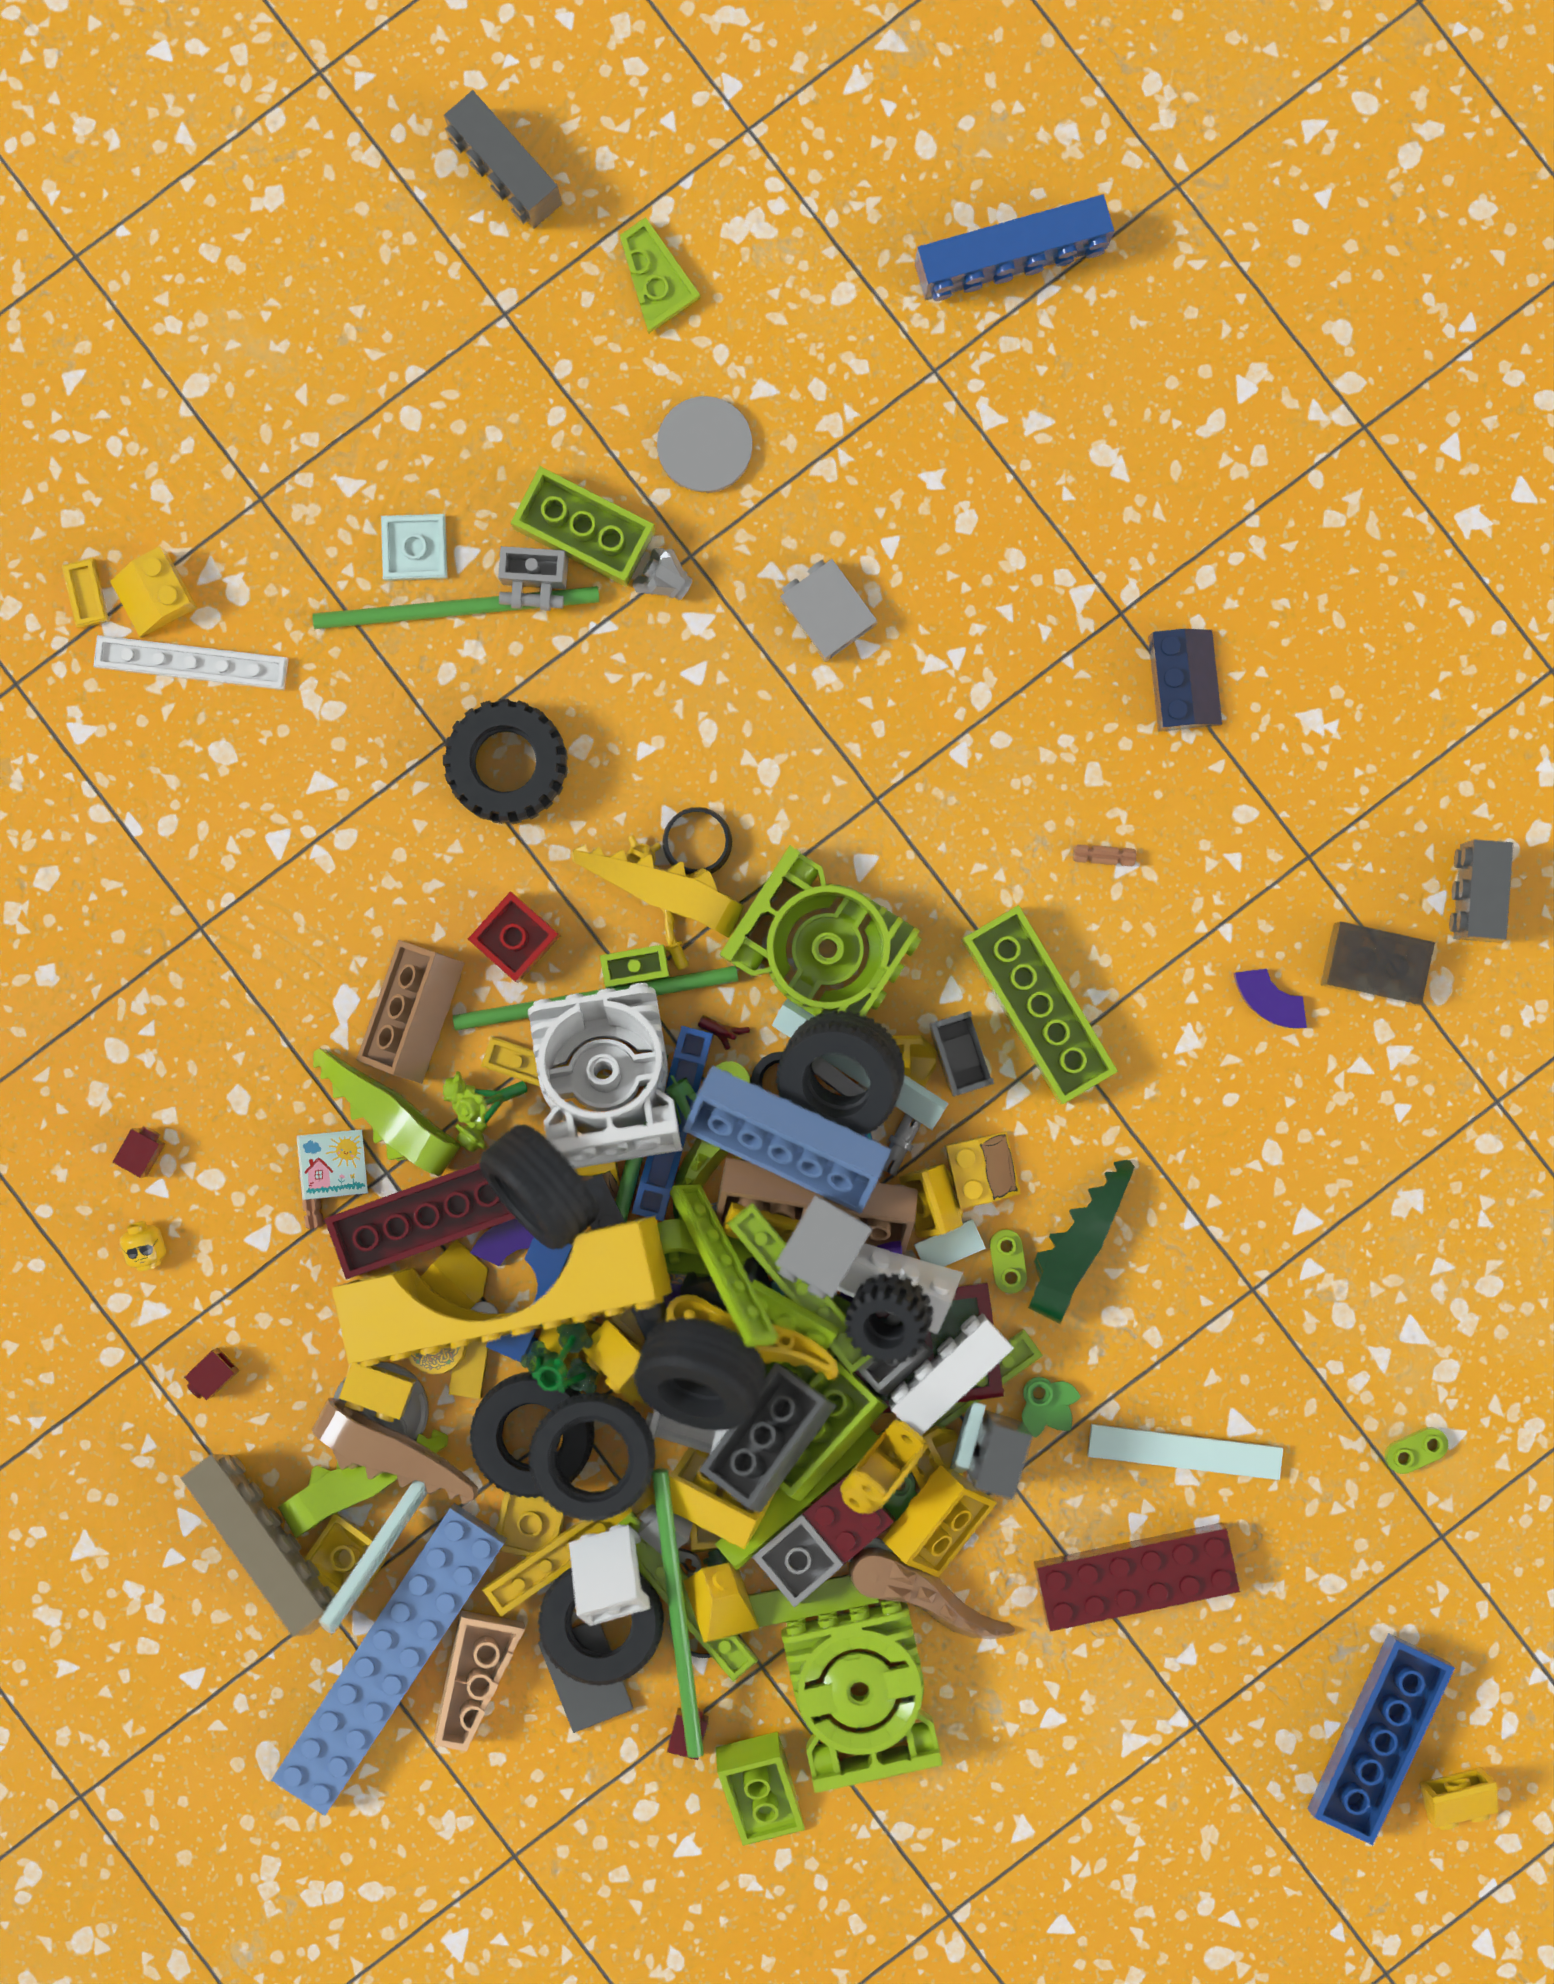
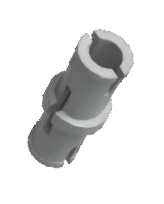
M906 1113L895 1135H891L889 1138L891 1143L888 1148L891 1149V1152L883 1167L884 1171L894 1176L897 1175V1171L907 1151L911 1152L913 1148L911 1143L922 1124Z

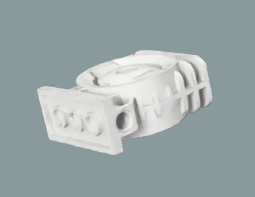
M646 983L633 984L629 989L618 991L613 988L602 989L597 994L588 996L572 994L567 996L565 1000L553 1002L550 999H541L535 1001L533 1006L528 1009L539 1084L543 1096L552 1110L544 1120L546 1138L563 1154L574 1168L682 1150L674 1101L664 1093L668 1077V1066L655 989L648 987ZM599 1038H613V1039H618V1040H621V1041L626 1042L627 1044L631 1045L637 1052H648V1053H642V1054H636V1055H635V1054L633 1053V1051H632L629 1047H627L625 1044H623V1043H621V1042H619V1041L612 1040V1039H599ZM575 1050H577V1052L572 1057L569 1066L558 1067L567 1064L570 1056L575 1052ZM603 1069L612 1071L611 1076L607 1079H599L596 1075ZM639 1086H647L635 1100L630 1102L636 1095ZM575 1097L583 1106L600 1112L582 1110L572 1101L565 1102L564 1099Z

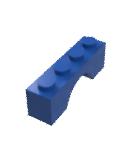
M535 1237L533 1238L524 1258L534 1270L537 1278V1294L531 1305L542 1298L561 1276L571 1256L574 1240L570 1241L563 1249L552 1250L544 1246ZM537 1329L516 1336H512L511 1332V1334L501 1336L499 1339L488 1341L486 1347L518 1362H522L526 1355L531 1356L538 1341V1338L534 1337Z

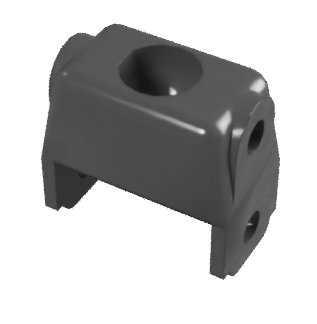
M971 1011L929 1024L934 1046L952 1096L994 1084L972 1022Z

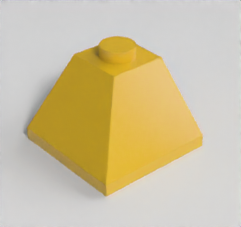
M731 1563L702 1568L683 1581L704 1643L759 1629L740 1570L736 1571Z

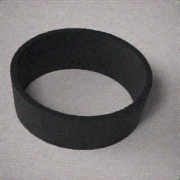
M702 807L685 809L677 813L665 828L662 841L664 854L672 866L678 863L670 852L668 835L672 825L679 817L690 812L707 813L721 824L726 839L721 857L711 866L704 868L712 874L718 871L730 856L732 849L730 828L719 814L710 809ZM684 866L685 874L688 875L699 870Z

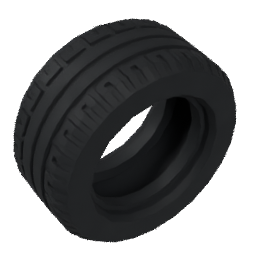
M525 1124L515 1125L482 1153L479 1162L480 1169L493 1191L520 1224L549 1249H563L570 1241L575 1239L576 1235L581 1234L597 1219L598 1204L584 1180L563 1154L535 1128Z
M595 1392L579 1394L568 1398L547 1413L538 1425L532 1438L529 1466L535 1487L539 1490L538 1493L544 1498L545 1502L549 1503V1506L572 1519L599 1521L622 1514V1512L638 1501L651 1479L656 1455L653 1435L646 1420L639 1411L635 1410L636 1408L629 1405L628 1402H624L621 1398ZM598 1421L610 1425L622 1436L628 1448L629 1464L625 1475L616 1485L604 1491L589 1492L575 1487L563 1476L558 1466L557 1448L561 1436L568 1428L580 1422Z

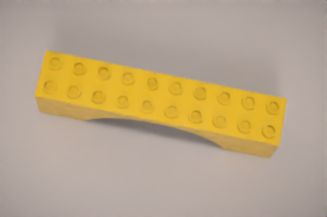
M656 1216L595 1228L576 1235L569 1261L554 1286L533 1305L517 1312L485 1313L454 1304L434 1291L420 1277L415 1268L354 1280L332 1287L348 1364L360 1362L361 1367H367L391 1359V1361L410 1357V1355L420 1352L421 1355H425L450 1346L453 1349L470 1345L471 1342L479 1340L482 1342L492 1341L501 1338V1336L511 1334V1332L512 1336L521 1335L541 1328V1324L543 1329H550L572 1321V1317L574 1323H578L602 1315V1311H604L605 1317L632 1309L634 1304L636 1310L655 1306V1304L664 1302L663 1296L672 1293Z

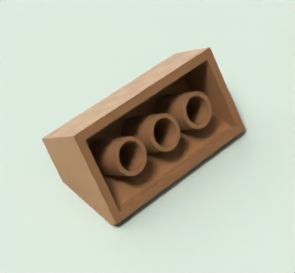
M398 940L356 1060L392 1075L422 1084L425 1074L429 1069L433 1051L439 1040L445 1017L450 1009L451 1000L457 983L461 978V972L465 963Z

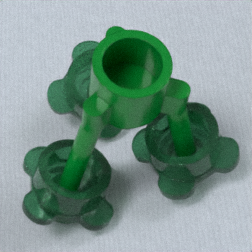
M583 1322L568 1325L563 1323L557 1327V1332L560 1334L559 1344L562 1347L559 1354L548 1350L544 1342L536 1341L532 1344L530 1352L522 1355L521 1365L529 1370L532 1377L537 1379L538 1384L545 1390L553 1391L558 1389L559 1392H564L569 1386L577 1391L584 1390L585 1393H594L597 1389L595 1381L599 1373L591 1368L588 1363L583 1362L581 1358H575L571 1361V1368L567 1373V1367L563 1362L569 1352L578 1353L583 1347L590 1348L592 1346L593 1339L587 1335L586 1326Z

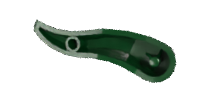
M1129 1160L1114 1162L1117 1171L1104 1173L1106 1184L1088 1189L1092 1200L1088 1206L1069 1210L1074 1220L1069 1230L1049 1235L1054 1248L1037 1252V1258H1035L1034 1263L1040 1281L1035 1288L1033 1298L1028 1307L1029 1309L1061 1324L1074 1290L1102 1248L1135 1168Z

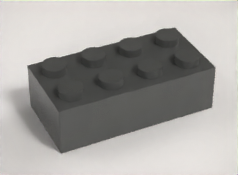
M473 90L444 114L447 124L445 131L450 136L448 138L450 143L460 154L463 151L466 152L471 160L469 162L471 167L480 177L487 176L492 184L490 185L491 189L500 200L508 199V202L513 207L511 209L512 213L523 225L528 222L533 229L536 228L562 205L557 184Z
M775 1363L763 1381L752 1416L741 1425L727 1430L699 1470L747 1508L761 1513L837 1405L791 1370Z
M985 1410L969 1469H967V1474L975 1489L1014 1500L1033 1437L1022 1421Z

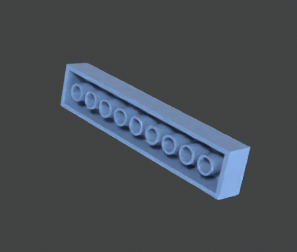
M453 1503L271 1781L325 1816L504 1545L507 1540L506 1537L499 1535L495 1532V1529Z

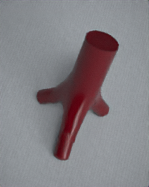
M704 1015L698 1023V1027L717 1036L725 1050L731 1048L728 1038L735 1040L736 1035L750 1033L749 1027L737 1028L723 1025Z

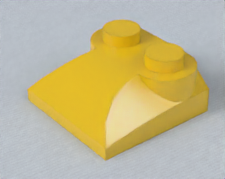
M335 1513L305 1557V1561L310 1560L316 1566L320 1573L317 1578L325 1587L329 1586L337 1595L375 1538H372L350 1521ZM387 1555L385 1556V1558L383 1559V1561L381 1562V1564L379 1565V1567L377 1568V1570L375 1571V1573L373 1574V1576L371 1577V1579L369 1580V1582L367 1583L359 1597L367 1590V1588L369 1587V1585L371 1584V1582L373 1581V1579L385 1563Z

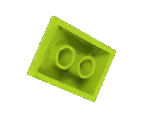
M778 1731L716 1747L717 1772L743 1846L805 1830Z

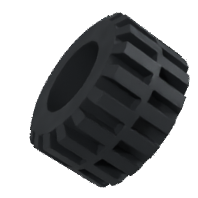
M883 1273L878 1274L877 1279L873 1276L868 1278L865 1284H861L857 1289L845 1318V1325L848 1326L846 1334L847 1337L853 1338L851 1341L854 1348L859 1347L861 1349L860 1354L865 1358L867 1355L873 1357L872 1361L877 1363L880 1360H885L886 1364H893L895 1360L903 1363L906 1362L908 1356L913 1358L917 1355L918 1350H921L933 1320L931 1318L933 1306H929L931 1300L928 1294L922 1295L923 1288L919 1284L916 1286L911 1284L912 1279L906 1277L905 1280L899 1279V1274L892 1273L891 1277H887ZM885 1311L892 1313L904 1325L891 1326L885 1324L876 1316L875 1312Z

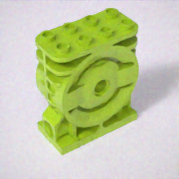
M789 846L724 946L720 956L752 977L769 973L775 986L786 998L815 1017L820 1013H831L835 1010L837 1012L840 1010L857 1012L863 1016L868 1013L870 1008L878 1009L887 995L882 990L888 980L892 983L896 981L905 967L900 963L905 953L911 956L922 939L917 936L920 931L918 928L908 924L904 919L894 915L887 908L880 906L869 897L850 887L826 884L823 868L802 855L794 847ZM819 876L821 886L811 887L816 877ZM783 880L802 891L789 899L779 911L771 908L770 903L782 886ZM836 897L844 898L835 913L814 915L804 921L797 929L792 942V957L798 970L790 983L787 984L784 978L791 968L787 960L786 944L792 927L805 914L817 909L830 908ZM868 913L872 919L864 931L868 939L869 955L863 972L848 986L837 990L825 991L819 1001L812 1000L821 985H835L844 982L859 968L863 958L864 945L862 936L857 928ZM770 915L774 919L769 929L766 950L747 938V936H750L762 916ZM825 940L833 941L836 944L837 952L831 958L823 957L818 951L819 944ZM763 959H767L770 967L757 970Z
M882 1600L880 1606L869 1608L868 1604H865L861 1607L849 1608L850 1612L837 1615V1611H833L832 1613L819 1614L818 1619L806 1622L805 1618L787 1621V1627L781 1630L799 1713L813 1733L806 1743V1752L815 1793L943 1765L932 1716L921 1710L924 1680L907 1602ZM851 1649H868L883 1655L890 1662L905 1660L907 1664L889 1667L882 1659L871 1653L852 1652L841 1656L829 1667L824 1677V1682L805 1686V1682L820 1678L823 1669L831 1659ZM857 1682H863L869 1689L865 1695L856 1696L850 1691L852 1685ZM910 1696L908 1702H901L895 1714L887 1723L868 1732L847 1731L838 1727L829 1719L821 1720L818 1717L831 1713L836 1720L844 1725L854 1728L868 1727L881 1722L890 1713L895 1699ZM916 1718L922 1721L914 1724ZM906 1735L908 1746L903 1745L889 1748ZM819 1740L824 1743V1744L816 1745ZM838 1751L857 1756L844 1758L840 1761Z

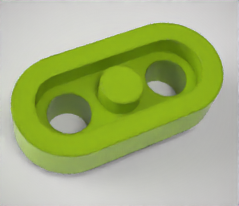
M1002 1229L997 1231L990 1240L994 1280L1001 1291L1013 1294L1021 1291L1027 1282L1023 1245L1017 1233L1009 1229ZM1004 1240L1012 1242V1249L1008 1252L1001 1250L1000 1245ZM1008 1272H1015L1017 1275L1016 1281L1012 1284L1007 1283L1005 1280Z
M1433 1427L1418 1430L1392 1442L1385 1451L1386 1464L1390 1469L1399 1474L1410 1473L1441 1459L1448 1450V1439L1442 1431ZM1431 1439H1436L1437 1447L1434 1450H1429L1427 1447ZM1406 1452L1408 1454L1407 1462L1399 1463L1398 1456Z

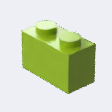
M663 944L600 955L606 988L670 977L665 946Z

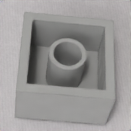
M803 1514L753 1556L755 1561L793 1607L797 1606L844 1565Z

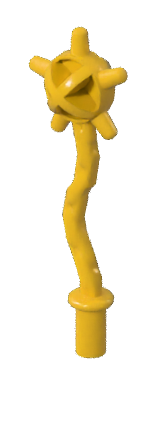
M633 835L629 836L631 848L625 854L627 861L638 862L650 854L653 857L654 866L657 867L655 865V853L661 848V844L656 843L650 847L643 843L638 844ZM661 909L665 915L666 941L668 943L665 950L670 952L677 969L681 970L689 966L681 947L683 942L677 941L674 936V916L672 912Z

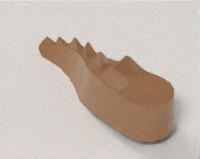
M332 1397L328 1398L312 1428V1432L320 1441L333 1450L341 1469L348 1467L354 1469L364 1466L367 1478L370 1480L383 1472L397 1475L399 1485L402 1488L415 1480L424 1482L427 1494L443 1488L446 1489L449 1499L460 1495L462 1504L470 1502L477 1497L478 1486L459 1469L409 1436L369 1419L360 1411L345 1406L346 1402Z
M868 1547L859 1551L849 1564L851 1582L861 1594L867 1597L911 1603L927 1612L938 1623L951 1631L971 1638L991 1640L1014 1635L1015 1628L1013 1626L976 1612L954 1595L938 1577L904 1564L893 1552Z

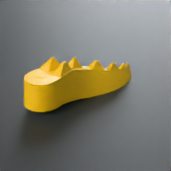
M586 844L571 852L574 863L642 901L699 921L726 937H730L744 905L728 895L719 892L711 873L704 868L688 875L685 874L684 863L681 861L665 870L654 866L653 857L650 854L638 862L627 861L624 850H620L611 856H604L600 847L589 853Z
M695 1295L676 1297L667 1308L666 1321L677 1318H695L725 1326L740 1334L729 1313ZM773 1325L779 1337L774 1345L754 1346L761 1355L765 1365L772 1362H788L794 1367L806 1365L815 1372L821 1371L827 1379H836L838 1375L837 1362L814 1340L796 1331Z

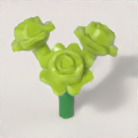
M458 1071L454 1077L445 1080L443 1085L444 1100L452 1102V1108L458 1115V1120L468 1124L465 1126L456 1125L459 1131L456 1140L460 1142L462 1147L471 1152L476 1151L478 1148L487 1149L482 1134L488 1127L486 1123L503 1102L527 1093L524 1081L499 1091L475 1089V1086L466 1085L461 1073ZM494 1103L488 1110L487 1105Z

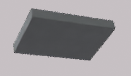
M585 1622L572 1627L578 1642L588 1650L600 1653L611 1651L601 1623L590 1626ZM542 1641L538 1642L573 1733L633 1710L634 1707L624 1681L602 1686L575 1681L554 1666V1663L549 1660L550 1657L545 1653Z

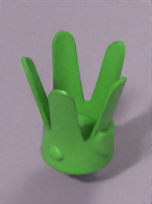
M671 1075L670 1078L673 1084L667 1087L665 1091L674 1101L680 1125L681 1120L676 1102L685 1119L688 1120L691 1109L685 1095L695 1102L697 1094L689 1084L687 1077L676 1082L673 1075Z

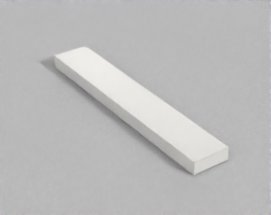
M97 635L93 667L285 690L288 658Z

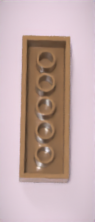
M726 1158L716 1208V1216L722 1226L732 1202L744 1207L753 1203L759 1211L763 1210L770 1212V1214H778L789 1217L792 1220L797 1219L801 1221L813 1198L817 1195L873 1228L865 1244L876 1247L888 1242L901 1241L902 1255H905L915 1223L918 1189L909 1188L902 1184L890 1185L877 1182L860 1214L745 1159Z

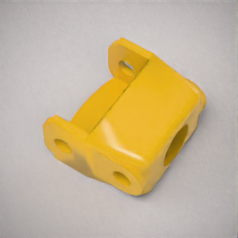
M895 1419L869 1448L842 1483L840 1491L843 1494L844 1502L858 1513L870 1514L878 1510L890 1498L929 1447L925 1443V1439L908 1424Z

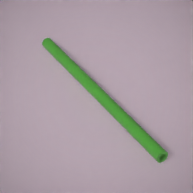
M598 586L552 591V595L564 596V606L600 602ZM534 592V593H528V594H540V592ZM499 596L313 613L312 617L314 629H325L540 607L522 606V609L511 608V605L499 604Z
M736 966L640 983H646L648 987L654 988L658 996L738 982L739 980ZM633 984L611 988L615 989L616 991L629 989V987ZM600 990L582 992L577 994H583L584 996L597 994V992ZM569 995L548 999L552 1000V1002L565 1000V998ZM535 1001L453 1015L455 1031L529 1018L528 1009L533 1006Z
M660 1468L653 1470L652 1480L687 1756L689 1758H697L703 1756L704 1753L668 1469Z

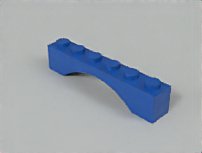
M681 1026L666 1088L673 1084L670 1078L671 1075H673L676 1082L687 1077L689 1084L698 1095L714 1034ZM685 1095L690 1106V1109L692 1110L694 1102L687 1095ZM677 1102L676 1105L681 1120L679 1125L677 1119L682 1150L647 1156L632 1210L633 1214L644 1217L656 1216V1220L664 1221L671 1196L669 1192L674 1185L687 1132L683 1131L687 1120Z

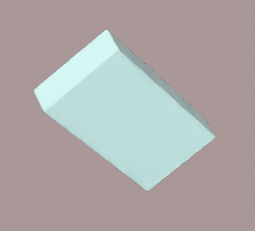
M973 1219L963 1222V1226L948 1233L931 1236L914 1244L920 1260L943 1267L986 1249Z

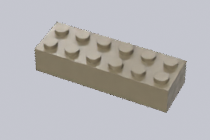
M209 1455L182 1476L181 1480L292 1637L313 1633L321 1626L319 1620L336 1594L329 1586L324 1587L317 1578L320 1573L316 1566L310 1560L305 1561L300 1554L301 1546L292 1534L287 1535L280 1526L283 1521L279 1514L273 1508L268 1509L263 1502L264 1494L256 1483H250L243 1474L246 1469L242 1462L236 1456Z

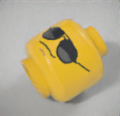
M145 1221L127 1226L128 1232L120 1237V1246L126 1264L136 1268L137 1271H146L159 1266L162 1263L161 1259L166 1255V1248L160 1229L154 1225H146Z

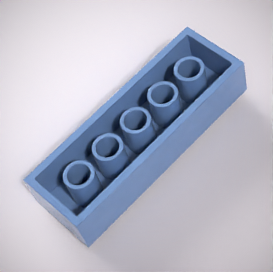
M714 1066L711 1067L696 1097L683 1130L860 1214L891 1152V1149L877 1141L865 1138L847 1127L833 1123L817 1113L803 1109L787 1099L771 1094L757 1085L750 1084Z

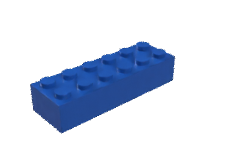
M1104 194L918 246L915 267L925 300L933 298L934 301H941L951 297L952 292L964 289L965 293L979 290L983 287L982 284L994 281L995 284L1008 282L1013 279V275L1025 272V275L1037 274L1044 270V266L1054 263L1056 267H1061L1074 262V258L1086 255V258L1100 256L1105 253L1104 249H1108L1114 228Z
M1388 1633L1307 1809L1314 1818L1368 1844L1374 1845L1455 1667L1447 1660Z

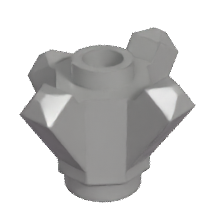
M653 549L650 555L651 560L643 571L645 576H638L633 581L635 591L637 593L666 595L669 598L681 600L688 592L692 584V578L687 576V572L683 570L673 549Z

